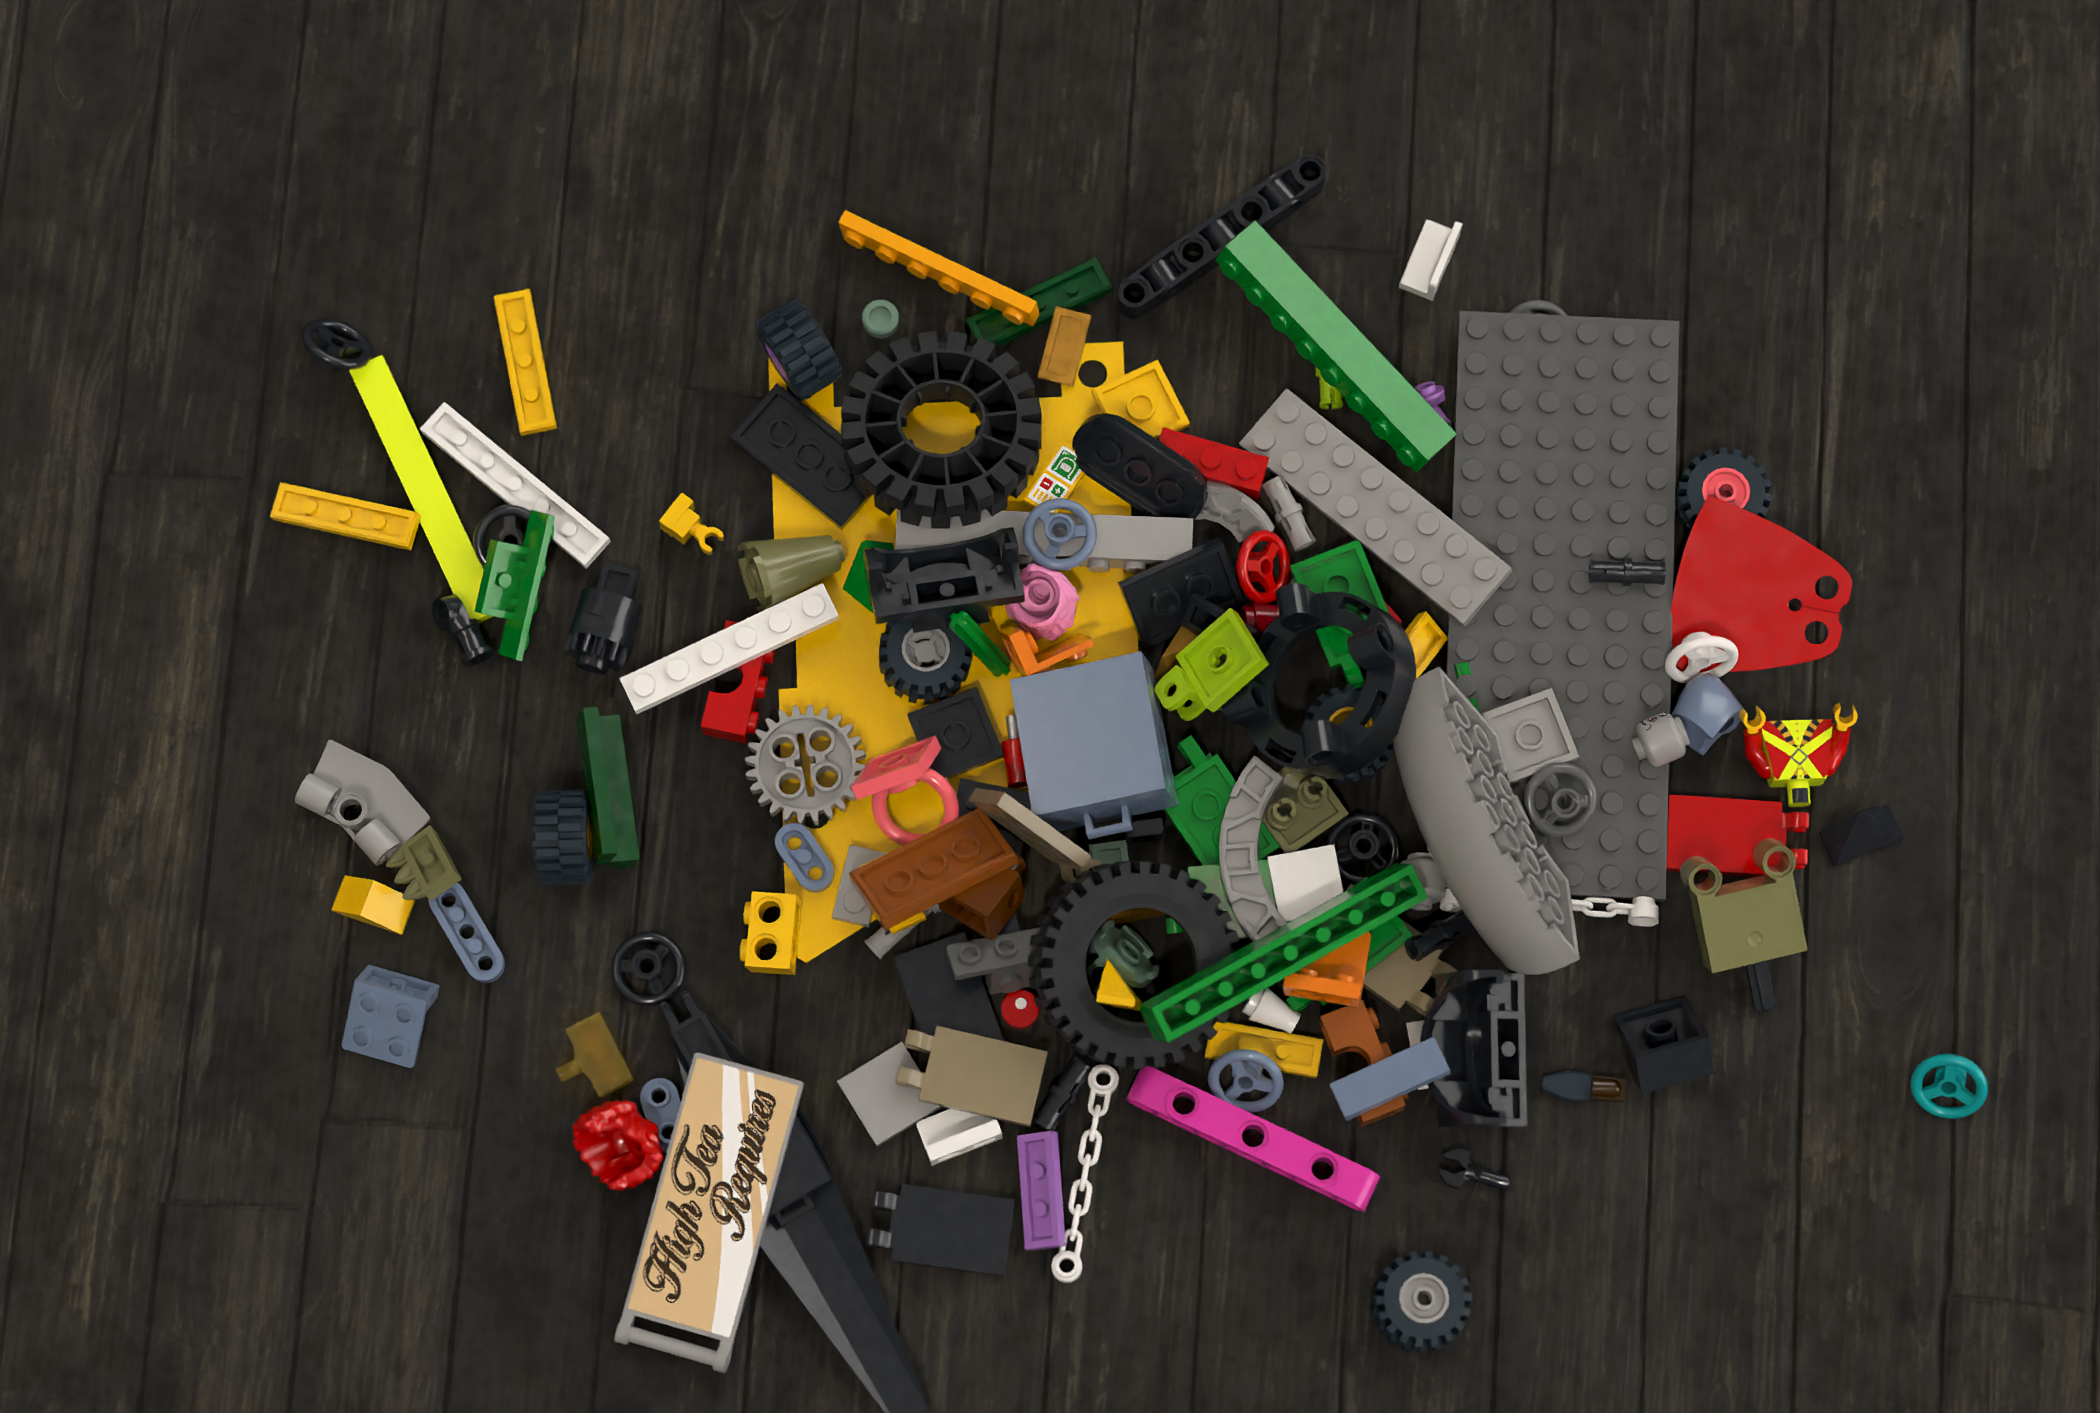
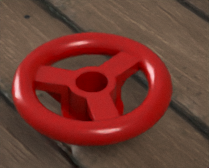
M1258 530L1250 534L1243 542L1238 553L1236 562L1238 580L1242 590L1252 601L1264 604L1275 601L1276 591L1280 587L1287 585L1290 576V558L1286 545L1277 534L1269 530ZM1258 542H1268L1261 552H1251ZM1277 553L1279 575L1275 583L1272 571L1273 559ZM1251 582H1259L1265 588L1266 593L1257 591Z

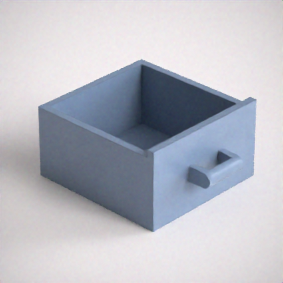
M1141 651L1010 680L1032 813L1057 831L1085 826L1088 839L1133 830L1131 816L1179 806L1160 701L1154 691L1156 686L1153 667ZM1122 818L1123 822L1099 828L1094 827L1096 823Z

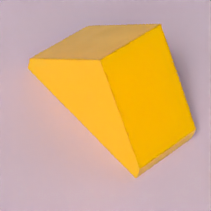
M345 875L331 910L332 912L403 935L416 900H404L402 893L375 880Z

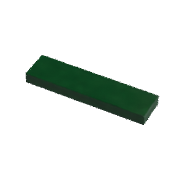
M1095 257L1020 293L1037 301L1040 315L1034 326L1024 322L1021 325L1015 324L1002 315L1003 312L993 307L967 318L966 324L976 342L980 337L996 344V347L1052 321L1056 306L1072 311L1111 293L1112 286Z

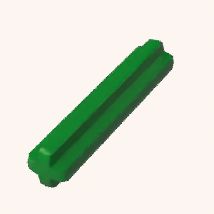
M961 611L958 614L953 612L949 617L952 620L949 624L951 630L994 676L1008 675L1010 672L1008 667L1011 661L965 611Z

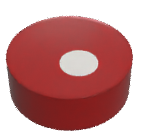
M1025 990L1009 993L1004 998L1001 1006L1004 1021L1015 1029H1026L1032 1026L1039 1016V1008H1037L1033 999L1035 996Z

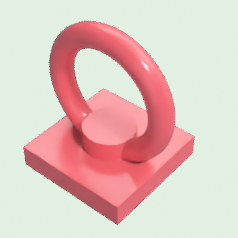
M936 735L870 758L865 765L866 767L863 768L851 786L857 800L872 795V812L878 827L889 839L902 846L927 833H910L901 829L893 822L886 805L889 792L891 794L899 793L911 788L919 781L925 782L938 792L943 801L944 816L937 828L959 817V803L953 787L941 774L929 768L942 749Z

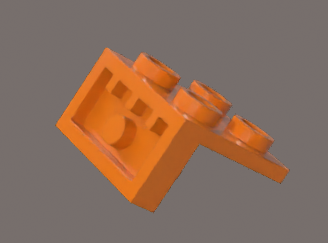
M1013 625L998 631L1015 670L1025 676L1055 670L1053 664L1062 660H1067L1068 663L1077 661L1087 656L1088 652L1086 649L1094 645L1092 638L1079 633L1039 652L1030 632L1026 633L1024 629L1022 630Z
M1364 933L1285 977L1283 985L1284 995L1360 1008L1371 933Z

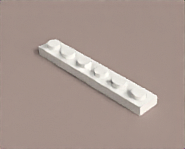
M445 402L420 428L427 438L508 505L521 506L530 511L536 510L555 516L552 541L586 569L611 542L608 536Z
M822 583L620 678V681L636 714H639L839 620V615Z

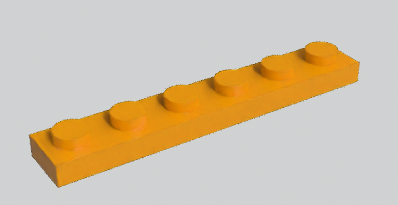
M845 210L838 222L844 236L843 239L850 245L862 249L863 246L872 249L883 261L894 264L897 261L907 266V270L919 278L925 279L928 276L939 281L938 284L950 293L957 294L962 292L970 296L971 301L981 308L990 309V307H993L1003 312L1002 315L1015 324L1021 325L1024 322L1034 326L1040 315L1037 301Z

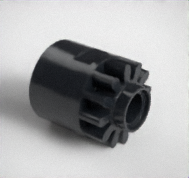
M595 588L582 589L563 649L565 654L574 656L573 659L576 660L575 666L591 673L606 675L609 668L615 671H619V669L624 670L643 607L632 599L610 591Z

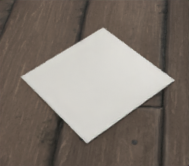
M1334 844L1267 857L1277 910L1285 921L1294 920L1343 893Z

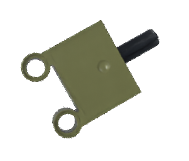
M1773 838L1760 841L1753 852L1755 864L1766 875L1721 885L1722 875L1720 870L1702 856L1688 858L1680 869L1681 880L1689 890L1703 965L1711 973L1746 966L1753 1007L1755 1011L1760 1012L1769 1011L1776 1006L1767 960L1808 951L1793 877L1796 858L1788 847ZM1775 851H1781L1780 862L1775 866L1768 867V857ZM1701 869H1708L1707 879L1703 883L1694 884L1695 873Z

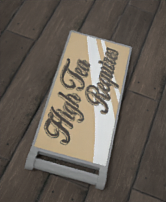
M702 1053L694 1054L625 1307L616 1330L615 1342L625 1345L632 1342L712 1365L713 1370L725 1373L727 1371L734 1339L804 1087L802 1081ZM635 1316L721 1340L719 1348L716 1351L633 1327Z

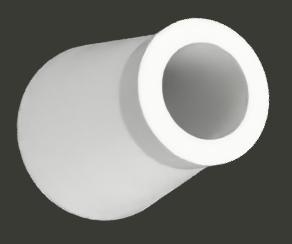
M1268 987L1249 997L1242 1009L1243 1013L1249 1015L1248 1020L1278 1028L1290 1034L1301 1016L1300 1013L1295 1012Z

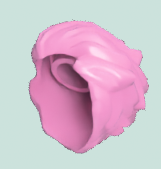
M1035 562L1029 563L1026 568L1020 571L1025 602L1005 605L1006 612L1011 620L1015 621L1026 633L1030 632L1033 638L1040 639L1045 637L1051 641L1056 637H1060L1062 633L1066 632L1067 628L1073 626L1076 602L1080 597L1076 593V588L1063 573L1046 568Z

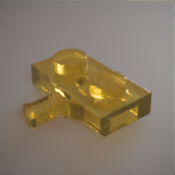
M600 1012L565 1029L574 1046V1056L576 1059L555 1068L562 1083L583 1072L592 1081L599 1097L602 1098L634 1081Z

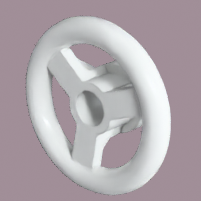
M1706 632L1691 633L1682 640V644L1675 647L1668 654L1665 660V671L1673 680L1685 684L1691 679L1706 673H1711L1720 678L1735 666L1738 660V649L1733 642L1726 638L1710 636ZM1683 655H1686L1688 666L1682 672L1676 668V663ZM1722 662L1711 670L1700 672L1701 669L1711 664Z

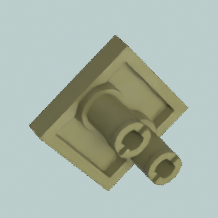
M1284 767L1277 772L1283 777L1284 782L1269 803L1262 822L1280 846L1279 848L1283 854L1298 851L1348 816L1349 813L1324 779L1318 776L1312 778L1303 776Z

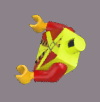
M1840 703L1836 704L1833 708V714L1837 724L1834 725L1832 724V719L1765 721V714L1758 706H1756V717L1751 721H1747V712L1741 709L1739 719L1747 727L1743 731L1746 759L1760 777L1767 779L1769 787H1787L1788 806L1811 805L1809 786H1820L1827 777L1835 774L1846 754L1851 733L1850 726L1857 720L1856 708L1852 705L1851 714L1843 718L1839 716L1841 705Z

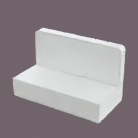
M1426 219L1400 281L1399 288L1433 301L1459 239L1462 223L1455 221L1453 228L1450 229Z
M954 1109L918 1121L916 1124L932 1166L1003 1138L997 1119Z

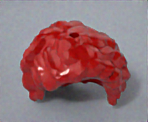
M628 1100L604 1102L601 1106L593 1107L586 1114L581 1115L572 1126L574 1130L572 1133L574 1137L572 1143L575 1149L581 1152V1160L586 1162L591 1168L592 1176H600L602 1183H607L608 1188L618 1191L634 1188L643 1183L645 1179H651L653 1172L659 1169V1164L663 1160L657 1125L651 1122L649 1118L644 1119L637 1110V1105Z

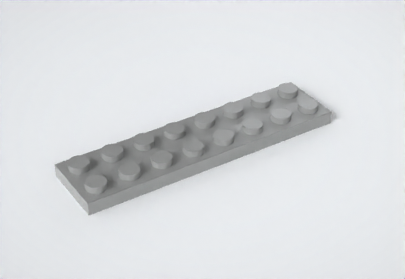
M1287 388L1239 443L1240 447L1245 451L1269 457L1268 470L1277 477L1283 475L1289 487L1355 540L1359 539L1361 545L1463 627L1469 623L1512 573V567Z

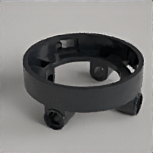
M1301 583L1284 585L1275 593L1279 615L1270 623L1257 641V645L1269 665L1221 706L1222 711L1232 724H1240L1247 728L1254 744L1264 755L1294 772L1311 778L1318 776L1322 779H1332L1354 773L1376 759L1391 744L1399 732L1413 684L1416 680V663L1412 645L1403 627L1396 619L1358 596L1344 592L1316 594L1309 590L1307 585ZM1350 610H1356L1358 613L1367 616V619L1364 620L1350 612ZM1325 627L1345 628L1353 633L1347 639V646L1352 659L1358 666L1367 670L1366 681L1360 699L1352 712L1339 725L1328 720H1315L1304 724L1300 728V735L1295 734L1283 724L1275 706L1274 689L1279 668L1290 649L1307 634ZM1385 692L1387 696L1382 709L1368 729L1365 725L1374 714L1382 693ZM1279 745L1296 752L1295 756L1290 755L1286 751L1283 752Z

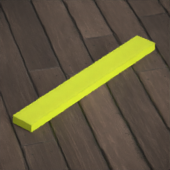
M383 355L370 360L366 366L360 369L349 370L415 512L421 515L420 523L453 594L461 599L470 619L476 618L483 622L493 617L474 612L484 570L476 557L473 546Z

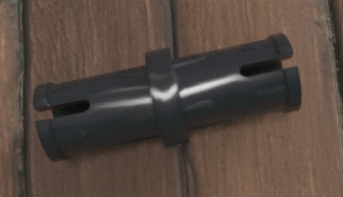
M1623 558V561L1589 560V570H1604L1603 574L1588 573L1590 584L1622 583L1623 587H1631L1632 583L1665 584L1666 575L1650 574V571H1666L1665 561L1632 562V558Z
M1461 909L1443 921L1436 920L1430 923L1428 929L1407 939L1405 941V950L1412 960L1415 959L1418 962L1436 950H1445L1451 947L1455 940L1474 931L1475 928Z
M1072 1057L1056 1085L1052 1084L1048 1090L1050 1094L1032 1122L1044 1131H1054L1069 1106L1073 1107L1076 1103L1075 1097L1091 1073L1092 1068Z

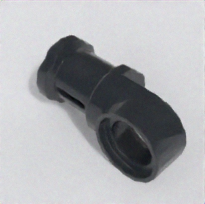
M451 594L436 598L433 601L431 608L433 620L439 629L448 631L451 639H456L464 656L461 660L464 666L470 667L480 664L494 654L492 647L486 645L479 630L481 627L480 621L476 618L470 619L464 604L457 595Z

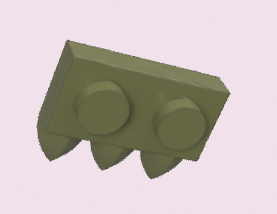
M431 825L399 846L392 853L386 864L388 868L402 867L396 875L394 882L396 884L410 883L402 896L404 900H418L428 897L432 901L462 880L438 833Z

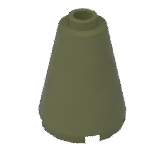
M830 535L752 540L742 542L738 546V551L744 550L745 553L744 558L738 559L742 579L749 598H758L761 606L755 608L759 613L806 591L841 569V562L845 561V554L841 543L838 540L834 541Z

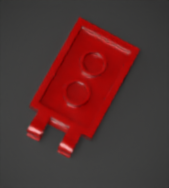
M1669 794L1666 871L1680 872L1682 864L1688 858L1702 856L1718 868L1721 875L1750 877L1766 875L1753 860V852L1756 845L1764 839L1773 838L1786 846L1787 831L1806 833V829L1809 828V813H1782V802ZM1790 849L1796 858L1794 869H1805L1808 861V850ZM1775 851L1768 857V867L1775 866L1780 862L1781 851ZM1701 869L1696 873L1708 874V869Z

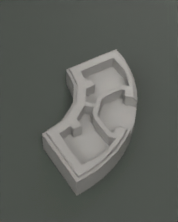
M1206 480L1208 487L1207 501L1200 514L1194 520L1207 519L1218 522L1230 530L1238 542L1245 541L1250 534L1258 530L1273 531L1275 527L1267 514L1250 497L1228 485Z

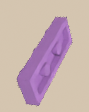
M1046 1131L1018 1135L1017 1145L1025 1250L1034 1251L1065 1247L1058 1132Z

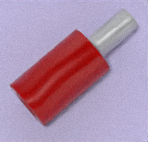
M1009 715L1005 717L1009 740L1002 742L1008 788H1025L1028 785L1016 715Z

